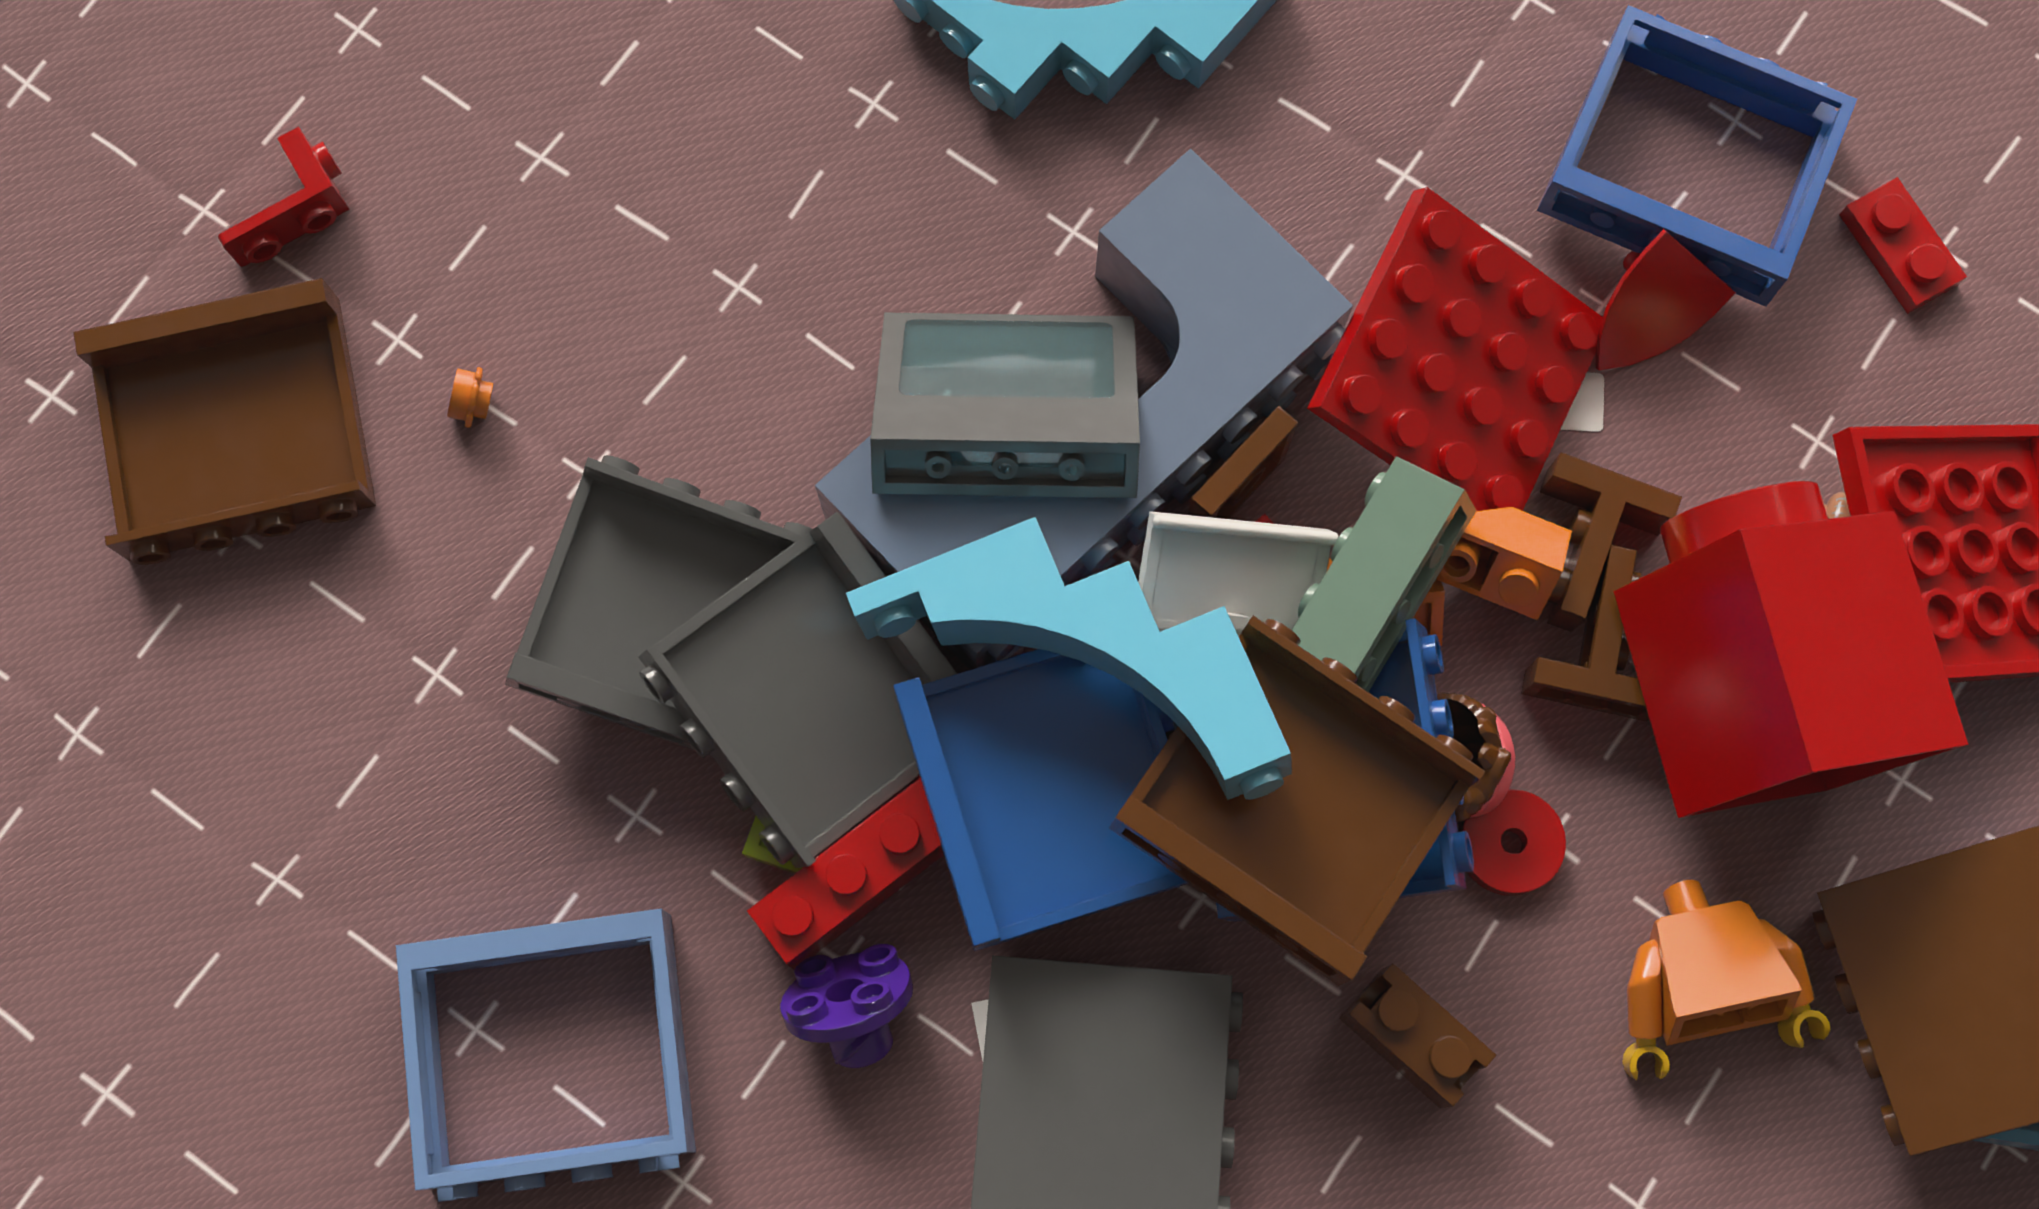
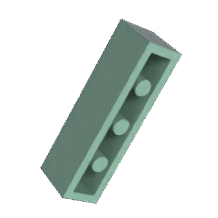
M1397 456L1386 473H1379L1371 482L1365 496L1366 507L1355 526L1353 528L1348 527L1338 537L1331 554L1332 564L1320 584H1313L1305 592L1298 607L1299 619L1292 629L1301 640L1299 644L1301 648L1321 661L1324 657H1328L1342 663L1357 676L1358 681L1356 684L1367 692L1371 689L1405 632V620L1414 617L1477 511L1465 489Z

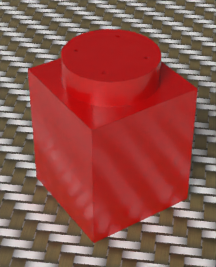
M1812 481L1778 483L1738 492L1691 508L1666 521L1660 527V533L1669 564L1613 591L1678 818L1829 791L1969 745L1895 511L1829 519L1819 486Z

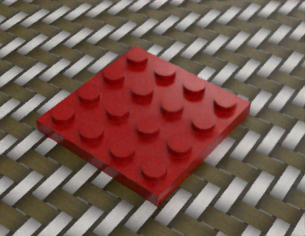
M1428 187L1414 190L1307 409L1390 466L1397 456L1465 489L1477 511L1514 507L1523 511L1597 352V339L1603 317Z
M2039 424L1848 427L1833 434V442L1850 516L1895 511L1949 683L2039 677Z

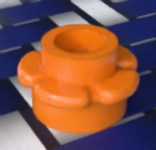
M477 367L476 372L457 369L447 417L465 421L466 428L472 426L473 417L486 419L494 383L482 380L483 368Z

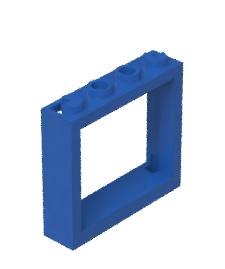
M1628 5L1607 46L1537 211L1636 253H1641L1664 229L1734 290L1736 295L1767 307L1788 280L1857 98L1827 87V83L1815 82L1783 69L1769 59L1757 58L1727 46L1715 37L1700 35L1668 22L1658 14L1654 16ZM1623 60L1812 137L1769 248L1577 168Z

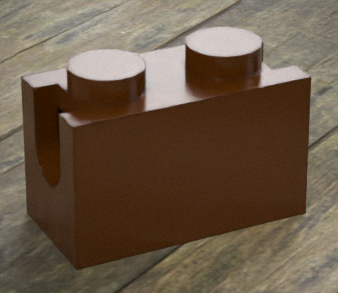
M1394 964L1381 969L1339 1018L1439 1108L1453 1107L1464 1095L1461 1089L1479 1069L1486 1068L1497 1056ZM1385 990L1386 992L1380 997V999L1374 1004V1006L1371 1009H1369L1372 1003Z

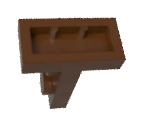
M1560 452L1546 472L1540 493L1581 508L1576 510L1568 528L1572 531L1569 545L1574 547L1567 567L1563 568V572L1548 599V602L1553 603V607L1547 623L1571 632L1586 618L1618 523L1621 522L1659 536L1661 534L1660 527L1666 521L1676 516L1682 496Z
M1610 546L1587 612L1578 665L1538 657L1525 670L1522 695L1646 722L1650 719L1638 678L1616 674V670H1624L1629 658L1630 648L1626 634L1623 632L1624 627L1613 591L1642 577L1640 572L1633 571L1637 550Z

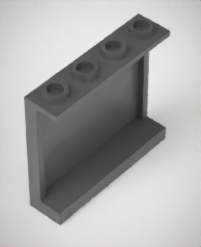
M605 455L601 462L588 457L519 648L512 660L505 685L693 750L679 728L685 722V719L670 700L665 704H661L641 679L639 672L646 667L638 656L813 529L794 522H786L784 528L760 520L761 512L742 502L725 500L724 505L721 506L699 498L700 489L678 479L665 478L663 484L644 478L638 475L639 467L618 457Z
M838 511L638 656L646 667L639 674L648 690L661 704H665L669 700L673 703L685 719V722L679 728L689 745L702 758L711 754L725 773V776L719 782L727 796L741 811L744 812L749 807L752 809L765 827L759 833V836L768 851L780 864L784 865L790 861L795 868L809 867L816 861L814 856L919 775L893 685L918 677L923 685L957 674L918 620H916L915 625L911 629L900 635L887 638L875 636L868 640L866 639L853 614L846 593L886 576Z
M992 955L971 1209H1230V1196L1219 1195L1220 1169L1232 1168L1235 1144L1234 1127H1223L1225 1099L1236 1100L1239 1079L1238 1059H1227L1229 1032L1240 1033L1243 1013V993L1232 992L1233 975Z

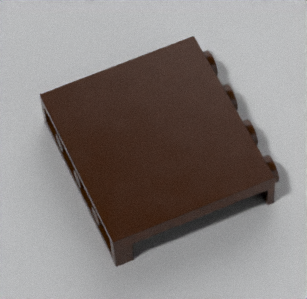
M323 278L73 332L77 356L92 368L117 534L104 536L105 544L128 561L139 565L156 564L168 560L171 557L170 552L191 547L201 551L219 550L234 543L233 538L254 533L263 537L286 535L296 529V524L317 519L325 523L344 522L357 517L358 510L376 506L340 300Z
M1253 615L1238 637L1291 752L1292 774L1283 777V785L1265 796L1256 799H1245L1244 795L1241 794L1227 800L1206 760L1190 738L1177 726L1109 826V829L1340 986L1353 980L1367 958L1364 951L1469 787L1478 782L1485 771L1471 762L1473 759L1472 753L1460 742L1441 734L1435 738L1413 723L1415 716L1406 706L1387 696H1380L1377 699L1356 684L1358 678L1348 667L1328 657H1324L1322 661L1299 646L1301 640L1290 628L1273 619H1267L1264 623Z
M2039 825L1817 892L1823 910L1812 913L1814 923L1825 950L1837 948L1845 973L1835 976L1836 985L1847 1013L1859 1012L1868 1038L1858 1040L1857 1043L1870 1079L1882 1077L1891 1104L1881 1106L1880 1108L1893 1145L1906 1144L1909 1156H1921L1937 1149L2039 1123Z

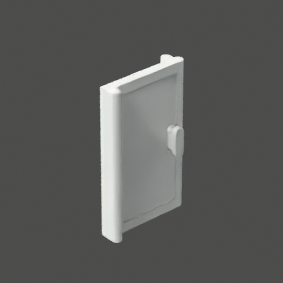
M1149 511L1138 583L1160 632L1225 606L1238 636L1253 615L1264 623L1267 619L1276 620L1292 630L1299 619L1298 607L1301 599L1310 586L1315 583L1320 584L1327 571L1331 545H1335L1339 536L1336 532L1321 528Z

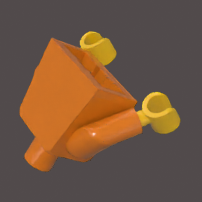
M1691 879L1677 882L1663 892V898L1670 915L1661 917L1654 922L1649 941L1637 949L1627 986L1628 1032L1632 1037L1636 1038V1043H1633L1626 1049L1623 1054L1622 1063L1624 1070L1630 1077L1635 1080L1638 1079L1637 1060L1643 1053L1652 1052L1655 1056L1656 1077L1663 1079L1668 1074L1670 1068L1668 1056L1663 1050L1656 1047V1038L1662 1035L1668 1046L1778 1022V1032L1783 1042L1789 1046L1803 1048L1804 1040L1800 1035V1024L1804 1019L1808 1022L1809 1031L1813 1038L1824 1040L1829 1035L1830 1022L1827 1017L1821 1012L1811 1010L1809 1003L1814 1000V993L1802 949L1797 943L1768 921L1758 919L1750 905L1738 900L1710 906L1702 885L1698 880Z

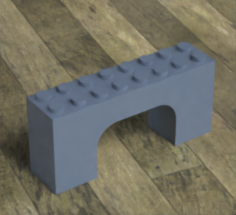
M1190 148L1099 230L1095 277L1157 337L1165 348L1171 367L1164 376L1138 399L1140 454L1137 498L872 494L870 435L815 485L825 520L838 511L887 577L1036 517L1064 586L1114 567L1117 561L1112 556L1129 540L1135 546H1138L1145 540L1149 511L1160 512L1174 498L1180 504L1190 499L1208 478L1203 472L1219 457L1226 462L1250 437L1251 434L1248 430L1263 416L1267 418L1278 406L1285 410L1297 396L1293 389L1307 375L1317 380L1324 374L1345 331V325L1353 305ZM946 451L950 454L951 458H969L963 451ZM928 615L920 618L935 633ZM991 643L946 645L970 670L1020 655L1025 648L1024 646Z

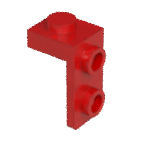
M299 126L277 139L305 188L218 235L223 248L240 267L250 263H261L273 258L280 252L283 245L305 233H317L328 228L334 223L337 216L350 210L333 181L342 172L323 141L312 146Z

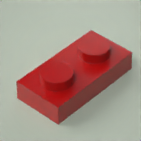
M1898 177L1846 205L1840 212L1839 216L1907 314L1955 288L1967 278L1962 268Z

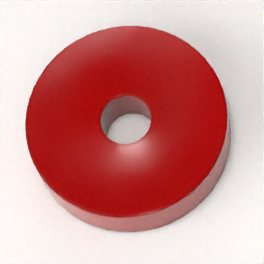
M1509 789L1502 802L1495 809L1482 816L1472 817L1461 822L1458 831H1467L1472 846L1474 870L1467 873L1478 885L1496 894L1517 896L1532 892L1549 882L1558 872L1564 860L1566 835L1559 816L1546 801L1527 791ZM1504 832H1514L1520 837L1522 847L1518 854L1509 853L1503 848L1501 837Z

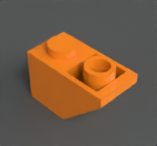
M1514 507L1476 511L1436 580L1538 620L1563 572L1572 531Z

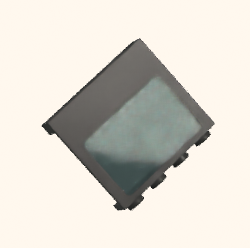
M884 312L870 437L872 494L1137 498L1140 432L1134 316Z

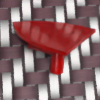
M1663 229L1641 253L1631 251L1624 258L1623 267L1626 272L1620 279L1605 308L1600 325L1596 348V369L1600 371L1630 366L1664 353L1695 333L1736 292Z

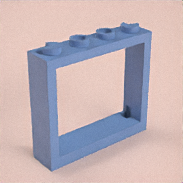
M662 908L396 945L415 1190L437 1189L438 1202L478 1197L477 1183L504 1180L505 1192L546 1187V1173L571 1170L572 1183L613 1177L612 1164L638 1160L639 1173L680 1168L678 1155L696 1152L671 915ZM650 944L669 1135L450 1165L434 974Z

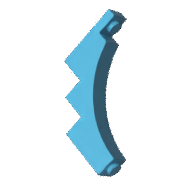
M1036 517L846 593L853 614L867 640L875 636L887 638L900 635L911 629L917 619L928 615L941 646L991 643L1042 649L1080 660L1113 675L1148 698L1165 712L1190 738L1212 769L1227 800L1241 794L1244 795L1245 799H1256L1265 796L1283 785V777L1292 774L1291 752L1225 606L1160 632L1129 561L1064 586Z

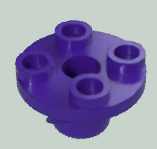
M877 944L865 949L863 952L848 954L834 959L826 955H816L805 959L796 966L794 970L796 980L785 991L780 1004L781 1014L788 1031L795 1037L805 1041L828 1043L835 1060L834 1062L847 1068L866 1067L884 1058L893 1045V1036L888 1022L902 1012L913 994V982L909 969L905 962L898 958L896 948L889 944Z

